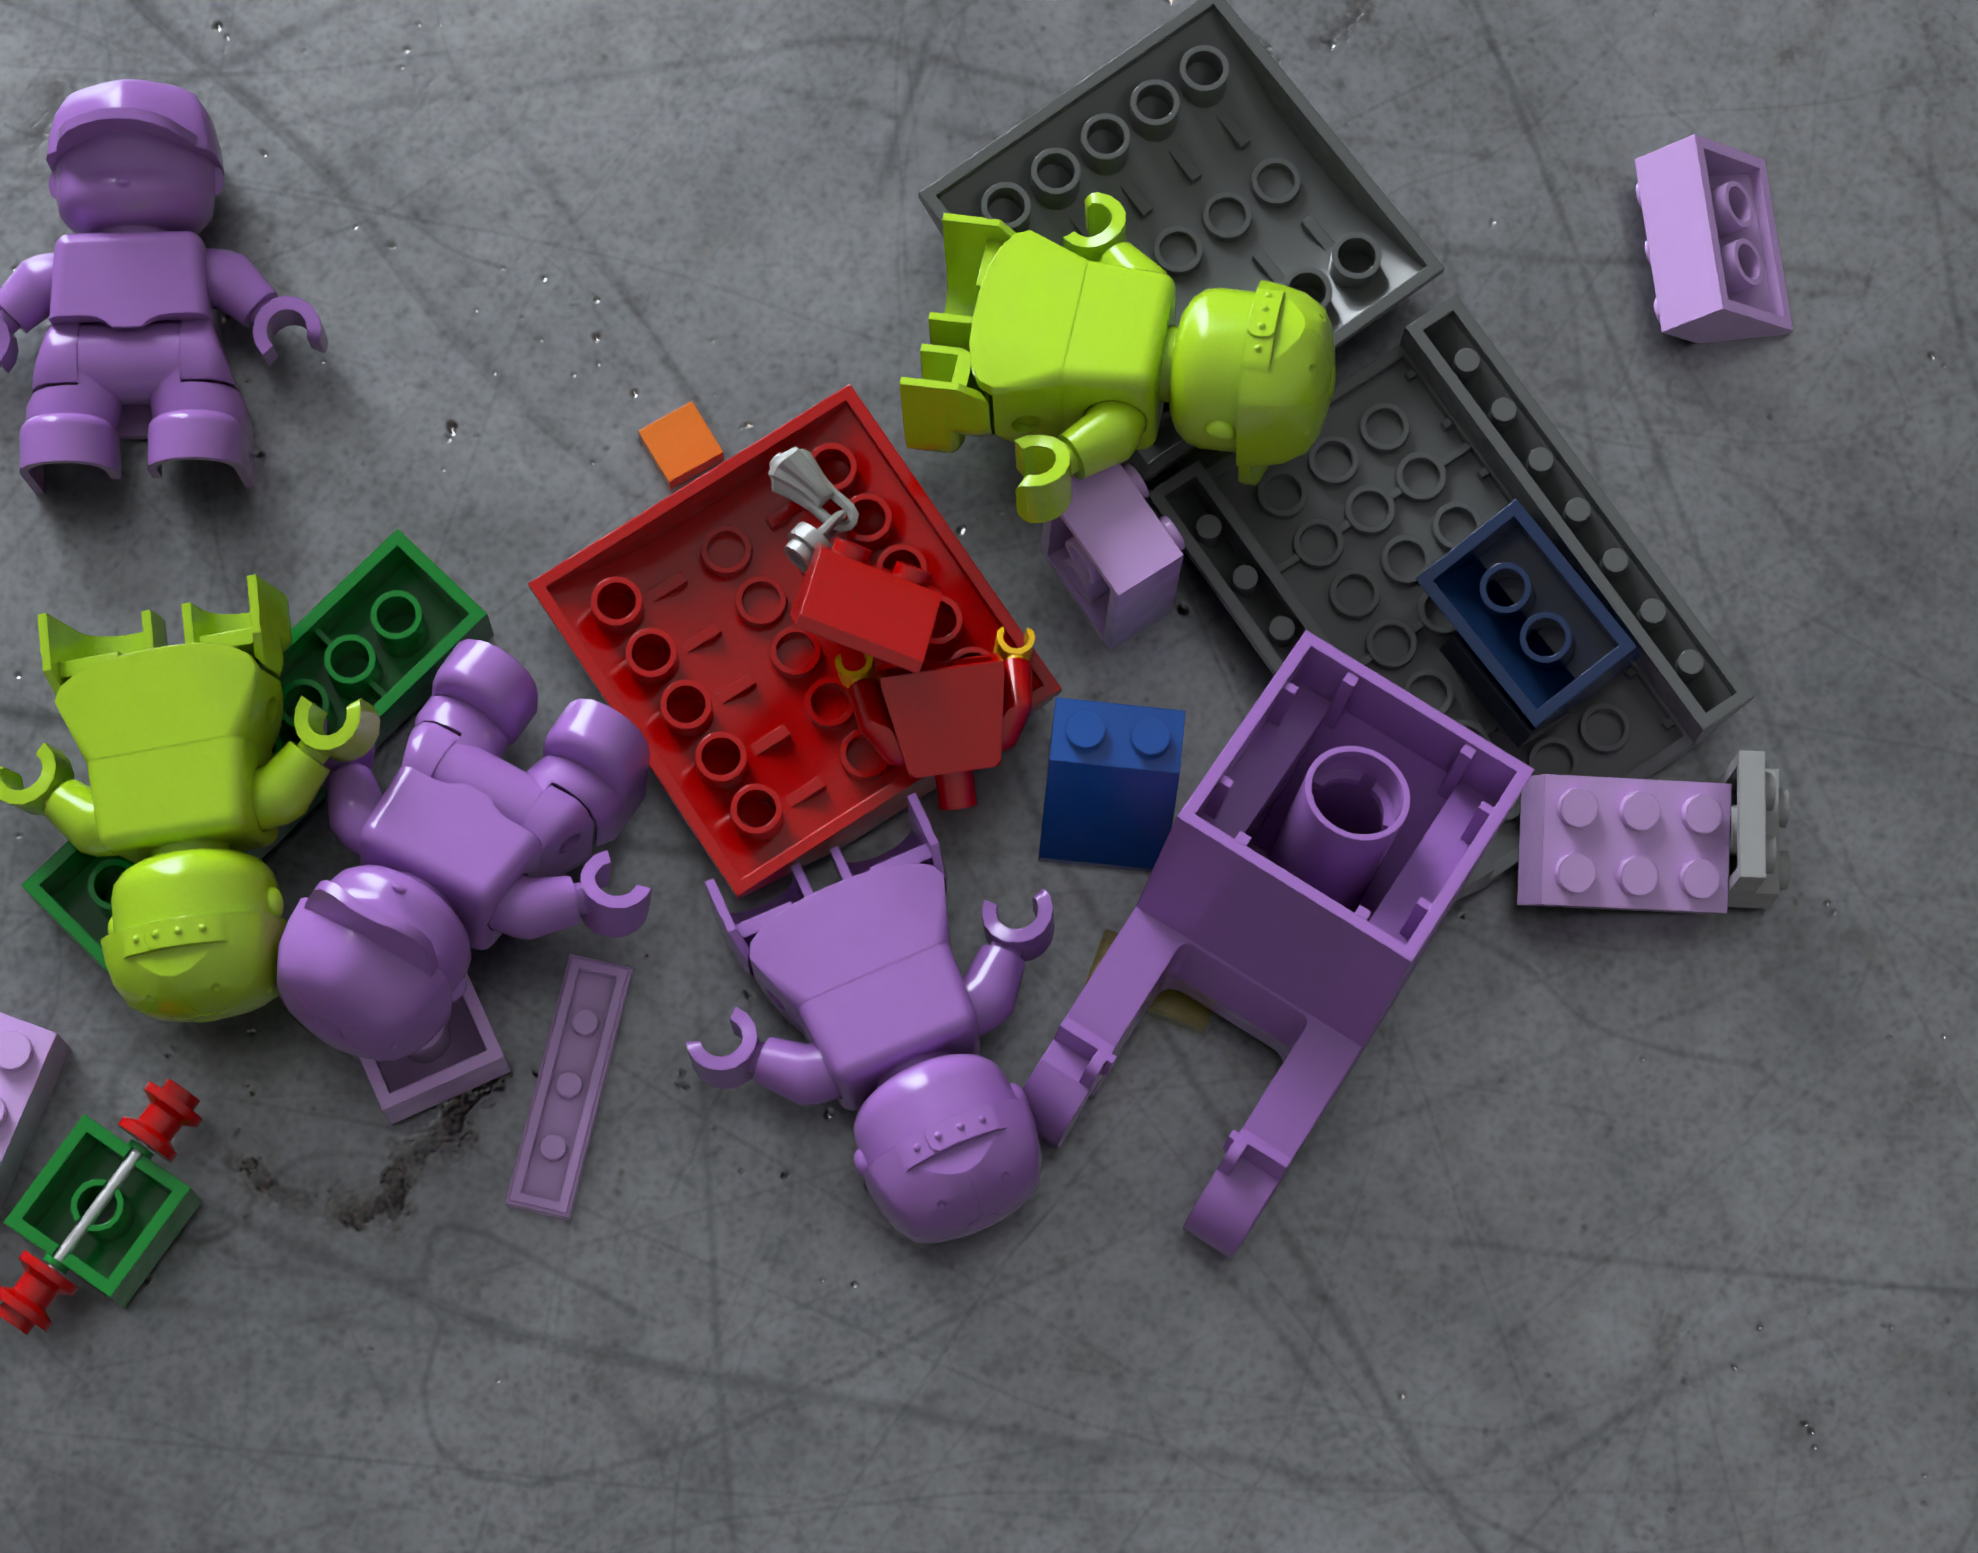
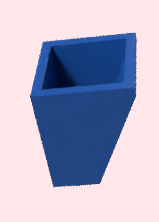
M1056 697L1038 861L1152 872L1173 824L1186 711Z

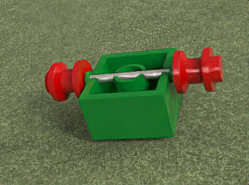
M168 1078L162 1087L149 1081L143 1089L150 1101L149 1105L139 1118L123 1116L117 1124L138 1142L131 1139L127 1144L83 1114L3 1222L19 1236L44 1252L46 1255L43 1259L48 1262L46 1265L24 1250L18 1258L25 1272L13 1288L0 1286V1300L3 1301L0 1304V1317L27 1336L35 1325L47 1332L52 1326V1322L46 1310L56 1296L59 1294L73 1297L79 1289L58 1273L59 1270L65 1275L68 1271H71L124 1308L203 1201L189 1186L151 1161L154 1154L148 1150L150 1149L166 1161L172 1163L177 1153L171 1141L182 1126L198 1128L203 1121L194 1112L200 1100L173 1080Z

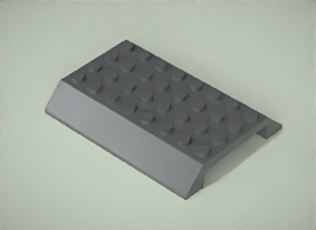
M1457 294L1407 325L1398 346L1335 386L1333 398L1331 399L1321 433L1307 453L1283 464L1268 465L1262 479L1256 485H1246L1238 481V466L1236 465V453L1231 452L1206 469L1198 459L1150 490L1149 497H1147L1160 517L1167 516L1177 527L1185 543L1184 551L1273 675L1276 674L1303 633L1307 630L1535 769L1531 776L1556 774L1648 779L1690 751L1755 696ZM1515 499L1520 502L1635 643L1640 658L1589 698L1568 709L1570 713L1558 725L1520 748L1514 744L1439 650L1457 631L1415 579ZM1521 794L1456 900L1485 888L1519 865Z

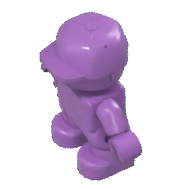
M140 79L113 80L76 91L66 97L55 114L46 161L52 171L49 179L50 193L57 201L60 218L75 234L61 236L56 241L54 252L39 254L22 261L0 288V367L8 374L16 364L19 351L17 338L14 333L19 329L28 333L48 317L51 323L37 356L33 374V394L26 406V422L23 423L20 429V475L35 494L45 493V464L77 463L92 465L105 470L111 479H121V439H148V472L152 478H162L163 463L178 460H210L229 464L235 469L245 488H255L254 430L247 404L242 396L221 341L219 309L247 328L253 326L252 332L255 345L268 367L278 358L273 347L274 336L279 330L291 325L302 326L307 329V340L311 349L325 353L328 347V339L321 319L312 305L303 299L292 296L278 297L275 289L246 256L231 250L206 248L203 240L200 238L199 234L212 220L215 209V196L219 195L223 189L224 166L214 123L194 93L175 85Z
M466 639L459 642L436 673L432 683V696L415 719V728L412 729L409 736L402 767L384 794H382L371 770L375 761V744L361 758L350 762H339L329 758L324 764L330 769L328 776L322 784L325 786L330 829L343 846L360 856V866L344 869L330 881H320L310 897L300 899L286 923L278 945L277 987L280 999L291 1014L310 1032L334 1049L361 1058L393 1062L419 1051L449 1021L452 1003L456 1002L466 990V980L464 978L472 959L470 947L476 950L488 949L497 941L502 933L514 938L532 940L579 925L580 916L589 929L596 934L606 937H624L636 932L646 921L650 908L652 888L636 885L630 893L622 896L607 894L601 888L609 885L611 860L608 850L595 854L591 858L594 822L592 819L595 820V846L608 843L617 838L620 831L626 826L645 799L650 760L649 746L641 731L627 717L612 707L595 700L580 698L571 701L550 729L544 741L543 757L526 772L503 760V756L507 746L513 744L519 738L537 713L538 692L536 683L529 672L513 656L501 648L482 640ZM325 718V721H324V732H325L326 735H327V718ZM585 863L580 874V882L573 883L570 876H563Z
M915 792L907 796L911 822L910 833L893 849L877 857L854 863L845 861L839 846L829 849L831 861L840 878V881L813 893L799 862L791 866L792 884L784 893L760 907L744 912L731 913L727 909L714 878L705 882L714 916L727 945L734 952L739 966L755 978V981L767 998L796 1029L803 1033L807 1043L772 1036L768 1038L766 1043L759 1041L755 1023L746 1012L735 1006L730 1022L734 1034L742 1039V1043L736 1051L730 1055L720 1057L706 1052L702 1047L701 1041H686L694 1071L703 1082L712 1087L721 1089L739 1087L754 1076L756 1084L800 1106L820 1105L837 1099L842 1107L851 1111L858 1110L853 1129L855 1144L858 1149L854 1154V1163L857 1171L864 1178L867 1190L879 1211L894 1229L914 1242L940 1243L973 1235L993 1226L1021 1208L1039 1187L1042 1152L1036 1122L1026 1094L1018 1084L1009 1083L1005 1073L996 1062L978 1055L981 1047L979 1037L1001 1026L1013 1013L1026 966L1025 962L1034 960L1047 950L1053 940L1055 927L1051 897L1045 889H1041L1032 898L1033 911L1036 916L1035 920L1027 927L1020 929H1010L1003 926L999 921L998 904L984 900L982 921L985 938L989 945L980 947L964 976H961L951 950L946 897L948 875L939 842Z

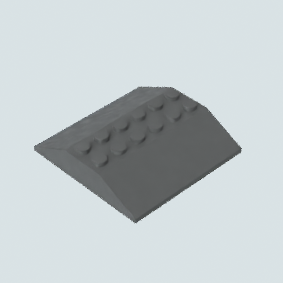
M1226 0L1196 1L918 193V198L942 236L943 214L949 213L999 219L1016 233L1031 230L1062 247L1063 237L1074 231L1081 236L1090 237L1085 223L1084 200L1086 197L1095 192L1110 195L1121 203L1126 212V242L1134 245L1164 269L1167 275L1173 279L1176 287V325H1179L1182 313L1193 297L1204 290L1228 288L1256 292L1260 281L1266 280L1305 292L1325 307L1333 327L1335 349L1438 277L1445 269ZM1164 402L1158 434L1154 444L1144 450H1135L1130 458L1123 462L1124 465L1131 464L1140 474L1145 484L1196 448L1187 444L1177 434L1170 417L1168 402Z

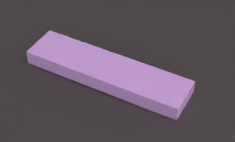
M569 954L505 1201L507 1207L563 1220H571L634 974L633 968Z

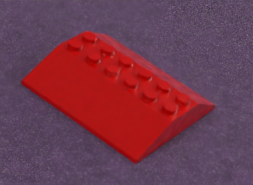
M850 384L528 583L530 590L607 705L627 717L641 731L649 746V768L737 899L792 873L791 866L800 862L801 867H804L830 854L829 849L839 846L840 849L908 807V795L916 792L920 799L936 789L935 776L909 778L905 766L888 764L860 732L848 696V688L839 679L835 658L840 654L845 669L858 671L866 664L864 653L797 628L791 619L790 612L805 573L794 566L784 553L783 548L789 543L787 535L799 522H806L816 529L823 523L801 505L772 491L771 479L768 473L770 470L769 462L774 456L793 447L806 449L811 452L826 478L855 505L859 513L857 525L849 532H837L829 540L832 546L836 537L871 550L872 554L869 562L893 571L896 561H901L933 574L929 585L938 588L943 595L923 663L993 654L997 632L1001 627H1004L1003 638L1008 646L1011 648H1022L1024 646V633ZM831 498L822 506L831 516L835 512L843 510ZM1034 648L1029 660L1032 667L1033 708L1029 717L1062 692V688ZM874 657L877 670L898 667Z

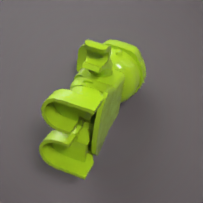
M1095 192L1086 197L1084 200L1085 223L1090 237L1081 236L1074 231L1063 237V247L1031 230L1016 233L999 219L949 213L943 214L942 225L947 273L945 312H930L928 323L931 344L922 343L920 348L922 379L902 376L900 379L899 387L906 447L916 450L954 453L962 446L966 435L983 437L996 434L999 438L1014 442L1016 469L1024 477L1015 490L1016 509L1018 515L1028 523H1045L1062 515L1072 501L1071 475L1082 480L1125 462L1135 450H1144L1151 447L1157 438L1164 402L1169 403L1170 417L1177 434L1187 444L1200 449L1236 453L1238 481L1246 485H1256L1262 479L1268 465L1283 464L1307 453L1320 435L1331 399L1333 398L1336 382L1334 334L1332 323L1325 307L1307 293L1266 280L1260 281L1256 292L1228 288L1206 289L1193 297L1183 311L1179 325H1176V287L1173 279L1167 275L1164 269L1134 245L1126 242V212L1121 203L1110 195Z
M257 574L247 576L250 612L210 613L191 602L181 604L185 644L168 645L166 621L152 610L141 611L142 632L121 636L87 635L73 629L48 613L37 614L43 673L56 695L54 702L87 763L90 786L74 779L73 768L68 757L63 751L45 742L35 753L42 764L41 775L30 787L24 789L23 779L20 774L0 766V800L29 814L44 815L80 853L96 857L120 856L135 863L126 869L113 885L111 898L112 917L108 922L109 935L101 939L105 964L118 993L131 1009L160 1021L210 1022L226 1019L259 1009L279 996L277 987L278 945L288 922L286 919L281 918L284 909L283 898L274 872L260 858L242 851L263 848L273 844L278 837L279 827L290 824L305 815L330 772V769L324 765L329 758L339 762H350L361 758L373 748L379 736L380 718L373 705L362 698L346 707L347 714L343 726L336 733L326 735L324 732V721L328 713L301 695L294 714L296 733L301 740L298 744L289 741L276 754L272 753V748L280 731L283 715V692L279 678L284 666L283 653L292 643V628L288 597Z

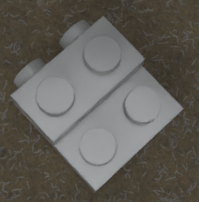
M1739 750L1717 781V783L1732 784L1727 907L1768 909L1780 895V890H1786L1789 884V853L1787 851H1780L1779 828H1786L1788 824L1789 793L1787 789H1779V769L1765 768V751Z

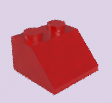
M836 537L832 547L818 542L790 612L795 627L919 674L943 595L938 588L929 585L933 574L901 561H896L893 571L869 562L872 554L871 550Z

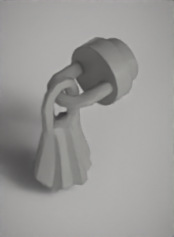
M793 447L783 453L779 452L769 462L770 470L768 475L771 479L773 492L801 505L823 523L816 529L806 522H799L787 535L789 543L783 548L784 553L794 566L803 573H806L817 543L832 547L829 540L837 532L845 533L851 531L857 525L859 513L855 505L826 478L812 453L806 449ZM830 498L843 509L835 512L832 516L822 508Z

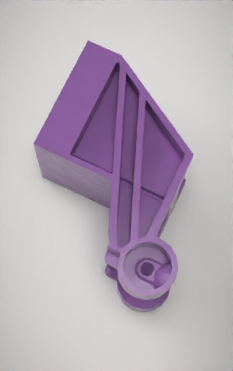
M1306 630L1176 817L1137 906L1059 1026L1055 1038L1023 1087L1036 1122L1039 1138L1056 1149L1061 1147L1074 1126L1086 1100L1090 1095H1095L1099 1091L1124 1044L1155 998L1162 991L1176 989L1185 993L1273 1048L1280 1055L1283 1064L1241 1131L1238 1133L1233 1129L1223 1146V1150L1226 1153L1183 1226L1184 1230L1232 1259L1268 1204L1298 1152L1388 1013L1535 769Z

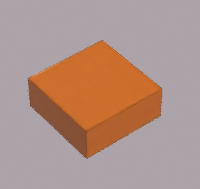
M693 401L638 430L639 440L670 490L724 460L723 450Z

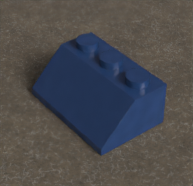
M1517 499L1513 500L1415 578L1535 729L1589 698L1640 658L1635 643Z

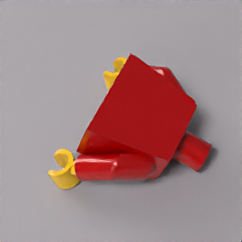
M1001 627L997 632L993 654L923 663L919 674L901 667L877 670L874 657L865 653V666L858 671H849L844 668L841 655L838 654L836 656L835 666L842 684L848 688V696L860 732L888 764L905 766L909 778L935 776L940 810H956L977 805L973 770L1001 765V753L1016 745L1033 708L1032 667L1029 662L1035 641V634L1032 629L1026 627L1024 646L1022 648H1011L1008 646L1003 638L1004 627Z

